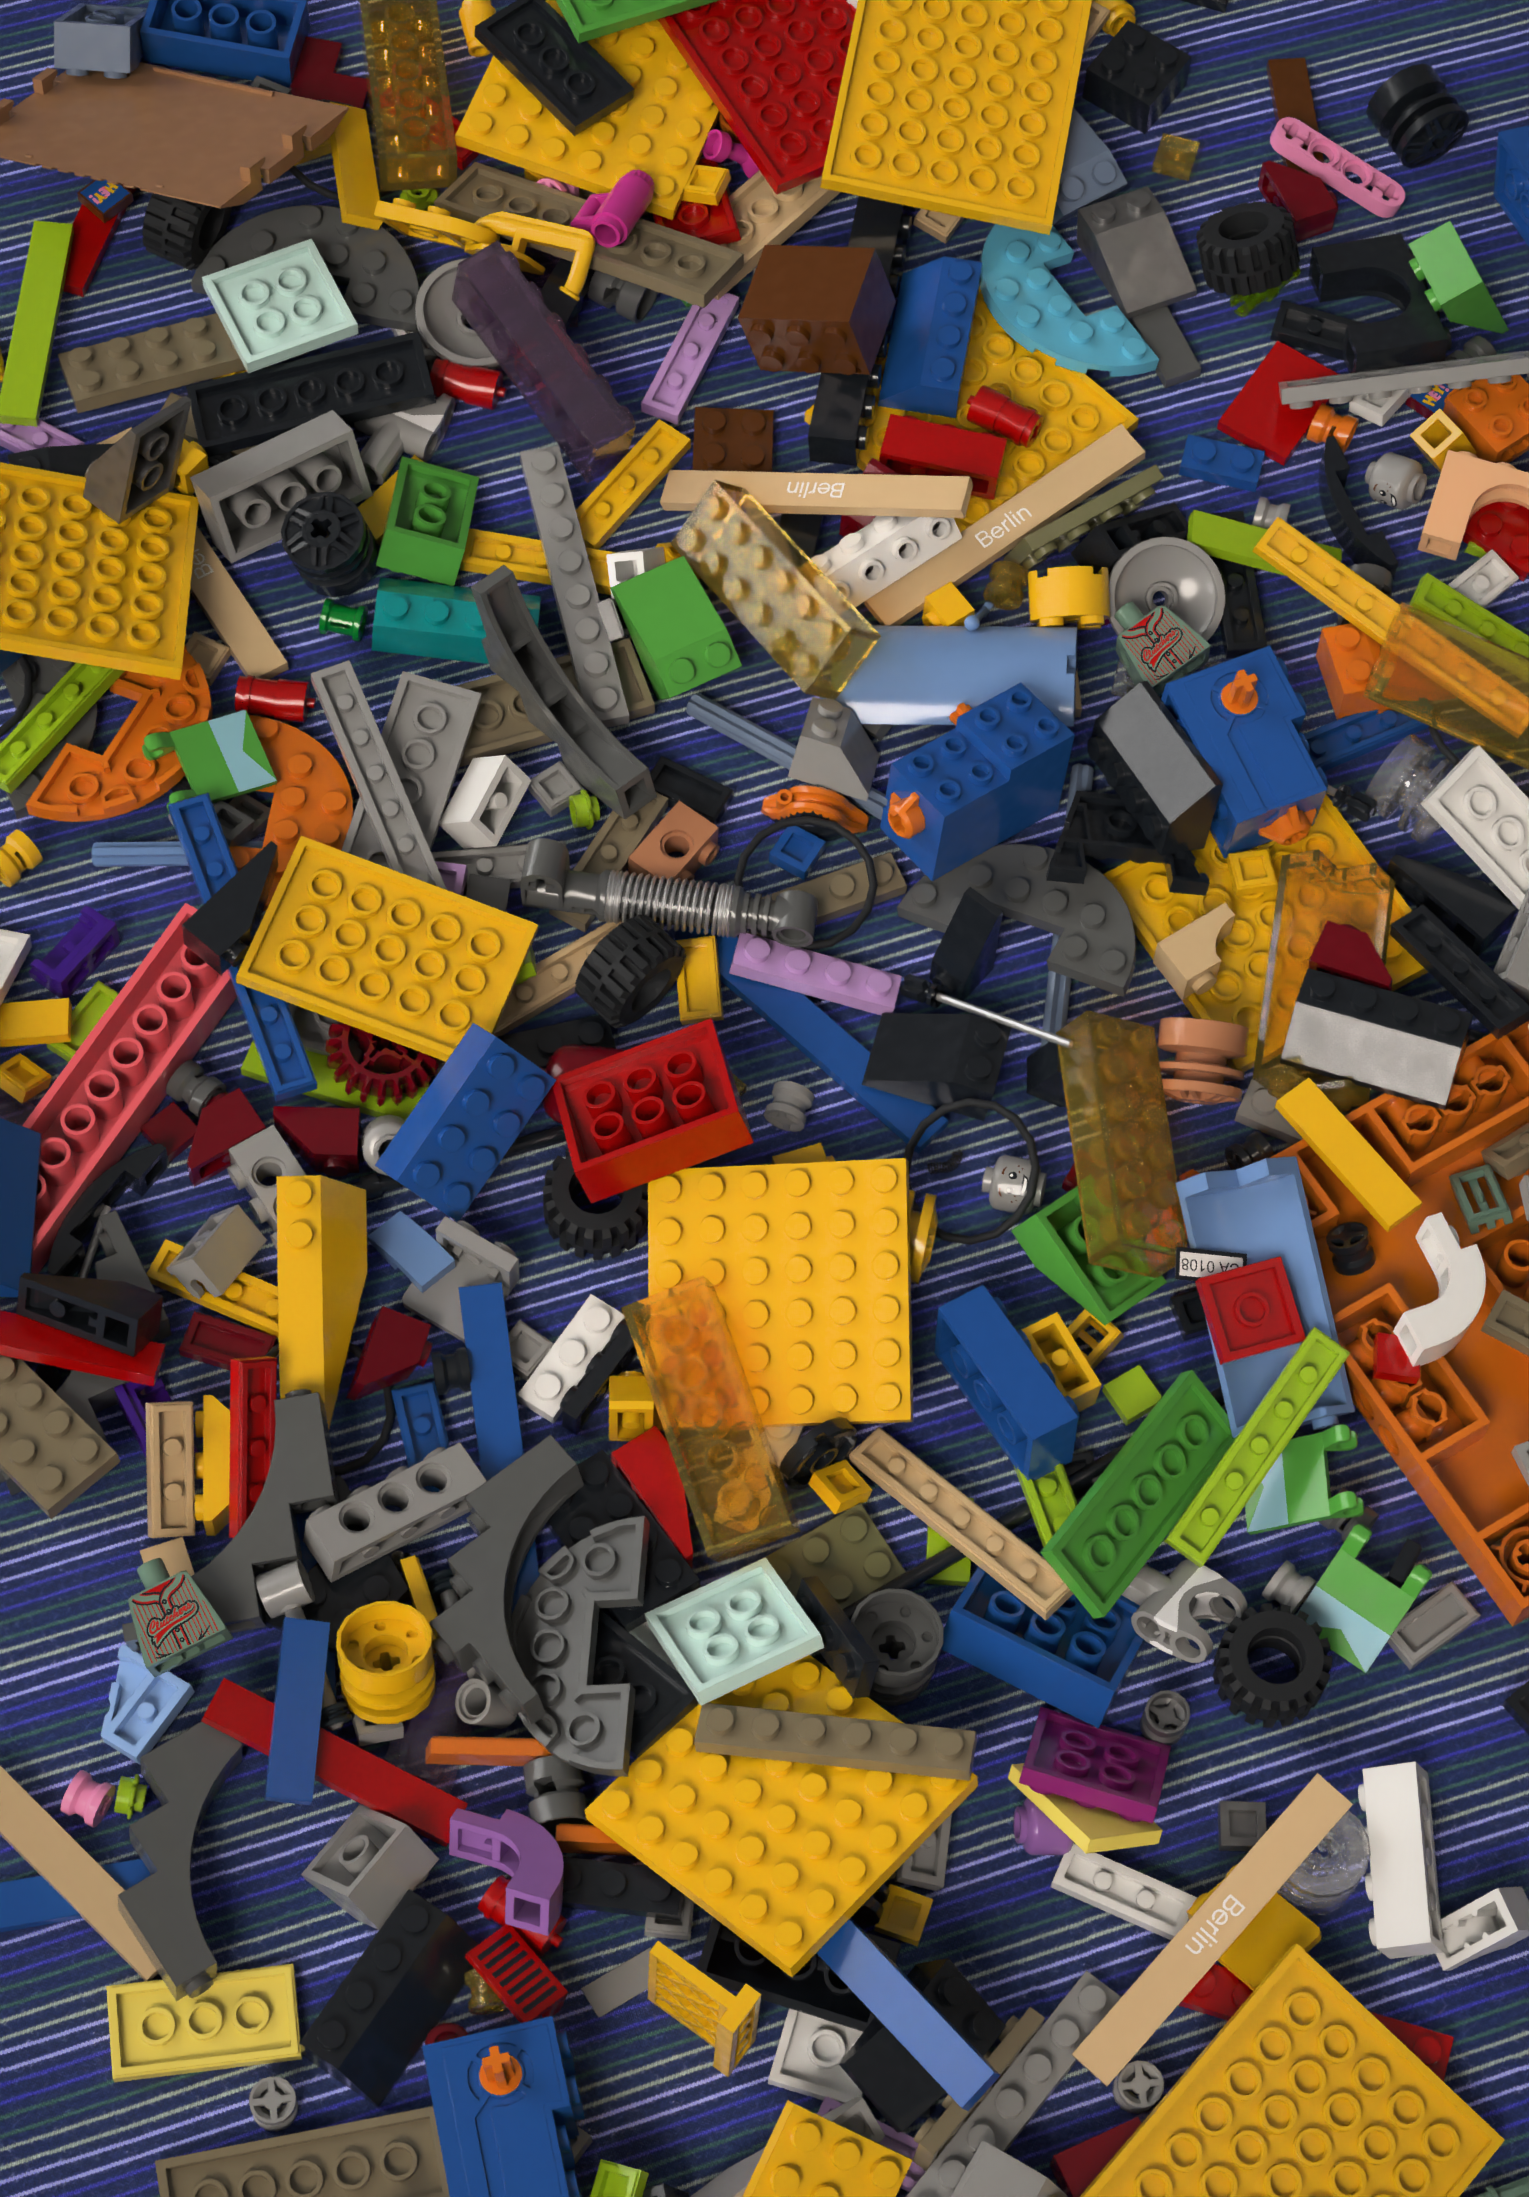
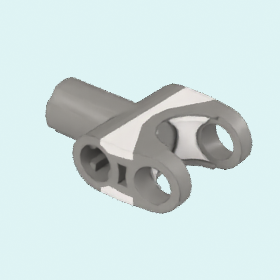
M443 393L436 399L434 404L354 422L356 430L371 436L360 452L369 483L373 485L383 484L404 452L412 456L415 455L427 462L442 442L450 425L455 409V398Z
M1189 1559L1181 1561L1168 1576L1145 1564L1122 1594V1596L1140 1606L1131 1617V1624L1135 1632L1146 1642L1160 1650L1191 1663L1204 1661L1213 1650V1642L1210 1636L1199 1626L1200 1623L1196 1620L1212 1619L1217 1622L1223 1621L1230 1624L1236 1616L1241 1619L1244 1611L1247 1610L1246 1599L1235 1585L1206 1566L1198 1567ZM1222 1597L1229 1600L1233 1604L1235 1610L1231 1609L1228 1605H1226ZM1187 1638L1195 1641L1200 1650L1192 1647Z

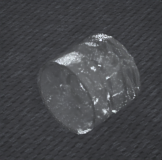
M1412 733L1406 736L1387 757L1369 784L1365 794L1377 801L1376 813L1384 819L1392 817L1402 808L1403 812L1397 827L1403 832L1413 827L1411 837L1422 844L1441 826L1420 803L1447 776L1454 765L1446 758L1431 769L1430 766L1436 750Z
M1349 1810L1317 1845L1320 1852L1328 1851L1327 1858L1323 1859L1320 1853L1311 1852L1277 1891L1279 1895L1304 1915H1326L1342 1907L1352 1896L1366 1872L1371 1855L1369 1836L1360 1820Z

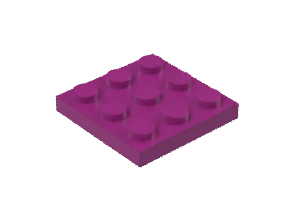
M1040 1707L1019 1783L1029 1786L1033 1791L1040 1794H1057L1073 1799L1078 1805L1086 1808L1099 1807L1116 1812L1128 1821H1145L1153 1824L1171 1746L1100 1725L1098 1729L1076 1717Z

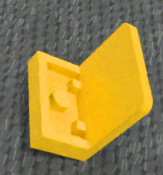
M1236 1864L1235 1866H1233V1867L1228 1871V1873L1226 1874L1225 1878L1231 1873V1871H1232L1238 1864ZM1224 1879L1208 1893L1201 1894L1193 1902L1191 1908L1187 1910L1189 1919ZM1276 1892L1217 1961L1254 1991L1292 1945L1298 1944L1306 1952H1309L1321 1941V1931L1315 1923Z

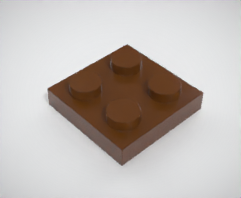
M695 407L693 470L772 472L774 410Z

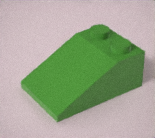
M1451 221L1444 223L1408 244L1415 258L1409 260V263L1419 282L1426 278L1431 286L1430 289L1424 292L1435 312L1443 309L1450 322L1500 334L1509 331Z
M402 456L376 566L396 573H405L427 579L433 583L454 586L465 552L479 477Z
M685 556L678 557L610 587L658 700L670 699L742 667L727 628Z
M1095 1175L1011 1230L1034 1266L1104 1325L1110 1323L1167 1283Z

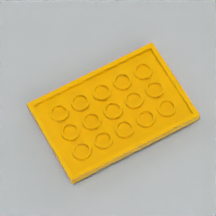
M301 836L236 975V983L446 1062L473 1023L494 1034L537 934L538 924Z

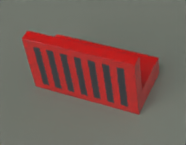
M505 1924L465 1955L468 1962L520 2023L536 2020L541 2015L543 2018L554 2016L561 2010L568 1991L513 1926Z

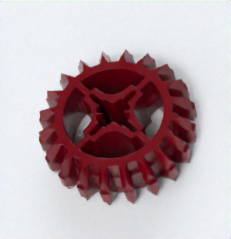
M339 1021L332 1023L329 1027L328 1035L330 1039L326 1041L325 1051L331 1055L327 1057V1066L329 1069H336L333 1077L336 1083L347 1081L345 1086L347 1095L354 1093L356 1090L361 1091L360 1100L362 1103L366 1102L370 1095L377 1097L376 1102L379 1107L384 1104L385 1097L390 1096L392 1101L398 1105L402 1101V1093L414 1099L418 1093L417 1086L426 1089L430 1084L429 1075H434L438 1071L439 1064L436 1061L438 1060L437 1058L417 1051L418 1056L414 1061L408 1056V1050L400 1044ZM352 1038L359 1043V1049L365 1053L361 1065L350 1052L349 1043ZM380 1072H390V1073H392V1074H379V1073H380Z

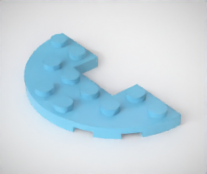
M998 224L993 226L988 234L980 258V262H982L980 289L990 313L1010 337L1031 353L1039 350L1055 358V365L1086 374L1087 369L1109 371L1110 377L1144 374L1156 370L1160 359L1117 305L1085 316L1049 270L1071 263L1074 251L1053 225L1050 235Z

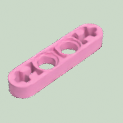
M1285 117L1277 122L1270 136V144L1277 153L1313 176L1321 178L1324 183L1379 217L1390 218L1398 212L1405 200V191L1395 180L1298 119ZM1288 134V135L1292 136L1293 138H1292V139H1288V138L1286 137V135ZM1304 144L1308 146L1306 150L1302 148ZM1313 152L1324 153L1330 162L1322 163L1314 157ZM1353 172L1357 174L1362 183L1351 182L1347 179L1345 173ZM1369 185L1373 187L1371 191L1367 189ZM1383 195L1388 197L1389 201L1382 198Z

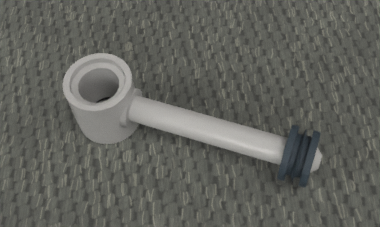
M299 1559L255 1577L260 1599L271 1618L285 1615L289 1618L306 1619L302 1608L315 1601V1594L309 1576ZM325 1671L320 1727L325 1730L335 1731L353 1718L351 1714L346 1715V1712L349 1711L344 1710L348 1706L346 1701L337 1703Z
M451 1569L439 1571L426 1580L433 1602L442 1603L444 1611L459 1601L458 1594L449 1582V1579L454 1576ZM474 1667L466 1672L469 1680L461 1685L456 1695L455 1707L459 1718L463 1722L497 1729L508 1727L513 1723L517 1715L513 1716L501 1701L498 1694L502 1690L494 1681L487 1685Z

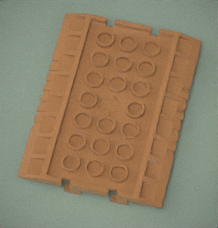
M140 62L138 68L134 71L127 73L126 78L121 79L104 77V71L90 70L89 75L86 76L67 75L66 71L57 76V69L46 68L32 78L34 88L32 95L15 107H13V100L4 98L0 101V158L33 166L42 165V168L58 169L59 172L74 173V175L81 177L91 176V179L107 180V183L115 185L124 184V187L140 188L141 191L222 209L243 205L262 191L261 175H263L264 183L271 184L304 158L303 143L305 144V150L312 152L329 139L349 110V107L272 90H264L263 88L251 87L240 83H232L226 80H218L194 73H186L180 70H172Z

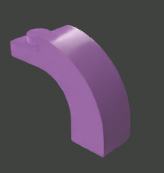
M457 1808L450 1818L449 1855L497 1868L511 1876L512 1879L506 1886L505 1924L549 1936L560 1917L563 1903L564 1862L557 1841L539 1823L509 1809H506L499 1820Z

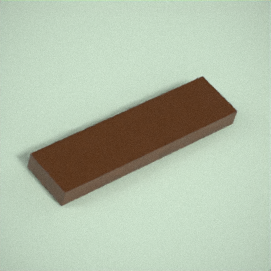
M1305 57L1268 59L1266 69L1276 124L1282 118L1292 117L1319 132ZM1288 134L1286 135V137H1287L1288 139H1292V138H1293L1292 136H1290V135H1288ZM1304 144L1302 148L1306 150L1308 146ZM1313 152L1314 157L1324 163L1323 153ZM1282 156L1284 166L1310 174Z

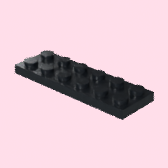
M419 331L281 363L251 373L243 372L186 386L188 397L191 399L190 406L198 442L206 451L208 457L259 445L331 410L346 424L436 403Z

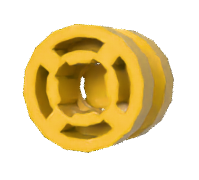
M18 829L9 834L5 839V844L0 847V881L7 887H12L21 879L23 871L26 869L33 870L43 861L36 845L26 834Z

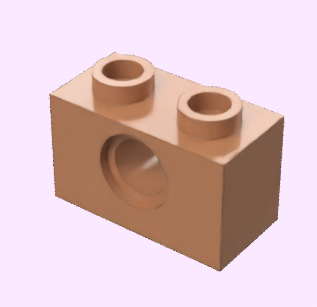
M679 800L628 857L629 874L631 875L635 872L637 877L640 873H643L644 877L650 874L652 878L658 875L659 879L665 876L667 880L672 876L674 882L677 878H680L681 881L687 878L690 883L694 879L695 872L702 865L706 867L711 864L720 849L718 845L719 827ZM671 852H681L685 855L674 858L668 854Z

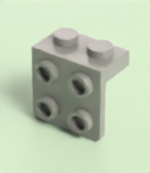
M445 1216L435 1229L436 1241L455 1259L456 1267L423 1293L411 1283L402 1297L403 1306L409 1311L465 1343L458 1287L502 1282L505 1301L519 1280V1258L516 1257L515 1252L507 1245L497 1241L493 1244L482 1238L479 1232L469 1223L462 1220L456 1223Z

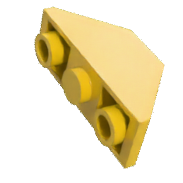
M203 1395V1411L195 1412L196 1437H203V1452L195 1453L196 1479H203V1494H195L196 1521H203L207 1536H216L229 1523L230 1410L213 1395Z

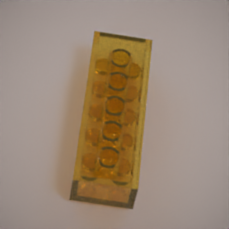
M358 0L359 26L380 191L449 187L457 180V149L437 0Z
M714 480L670 543L681 556H685L693 570L806 694L836 700L881 637L745 488Z
M1087 1010L1056 1032V1035L1073 1041L1072 1048L1058 1045L1088 1263L1158 1278L1175 1267L1176 1247L1188 1248L1182 1210L1175 1184L1178 1181L1154 1027Z
M703 1275L621 1307L707 1556L719 1563L800 1532L798 1521L714 1284Z

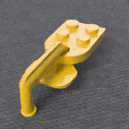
M394 198L393 203L379 200L377 202L374 216L404 236L461 248L468 254L510 269L544 275L545 268L524 254L527 242L573 252L575 255L569 276L564 287L560 286L559 290L576 301L580 300L579 295L585 284L596 244L594 236L586 230L503 211L479 218L475 223L450 217V211L436 206H428L427 211L415 209V203L400 198ZM498 234L513 237L512 245L501 243L500 247H498L500 239Z

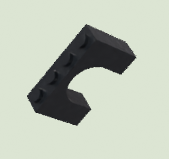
M1401 233L1312 248L1309 279L1320 303L1357 296H1374L1392 302L1403 312L1389 320L1346 327L1342 356L1350 373L1445 361L1446 351L1451 349L1450 331L1448 327H1443L1439 319V311H1434L1424 292L1428 290L1426 278L1419 282L1409 263V260L1415 258L1411 248H1407Z

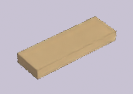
M193 1402L145 1403L148 1537L195 1536Z

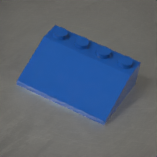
M978 1566L950 1612L943 1630L942 1650L1099 1729L1145 1640L1135 1632L1131 1624V1617L1140 1606L1122 1595L1105 1617L1093 1619L1073 1594L1057 1611L1045 1620Z

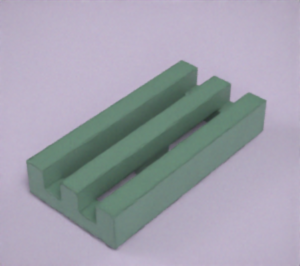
M1490 1164L1449 1176L1453 1193L1471 1235L1479 1233L1478 1225L1484 1223L1488 1230L1496 1228L1495 1220L1501 1218L1505 1225L1513 1223L1510 1208ZM1477 1178H1485L1496 1203V1208H1489ZM1468 1181L1480 1210L1479 1213L1474 1214L1461 1183Z

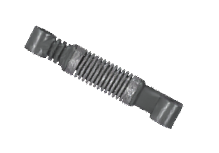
M538 838L528 842L520 880L522 906L595 915L599 921H606V923L614 922L615 924L619 923L620 918L623 923L627 919L642 914L643 916H649L655 923H659L662 929L664 924H667L668 931L674 925L675 931L679 929V926H682V932H685L686 927H689L690 933L696 928L697 934L701 932L702 928L706 935L711 928L712 936L716 934L717 929L719 937L722 935V937L726 936L727 938H735L740 933L746 934L748 929H751V935H757L758 930H761V936H767L769 931L772 932L773 939L778 943L798 948L812 944L819 908V901L814 895L799 890L784 891L774 901L772 900V895L768 894L765 899H762V894L756 893L755 898H751V892H746L742 886L735 884L727 885L722 883L719 887L717 882L711 886L709 881L705 885L702 880L696 884L694 879L689 883L687 878L683 881L677 878L674 882L672 876L667 880L665 876L659 879L658 875L652 878L650 874L644 877V874L640 873L637 877L635 872L630 875L628 871L619 872V870L615 871L614 869H606L601 874L570 870L567 847L558 841L547 838Z

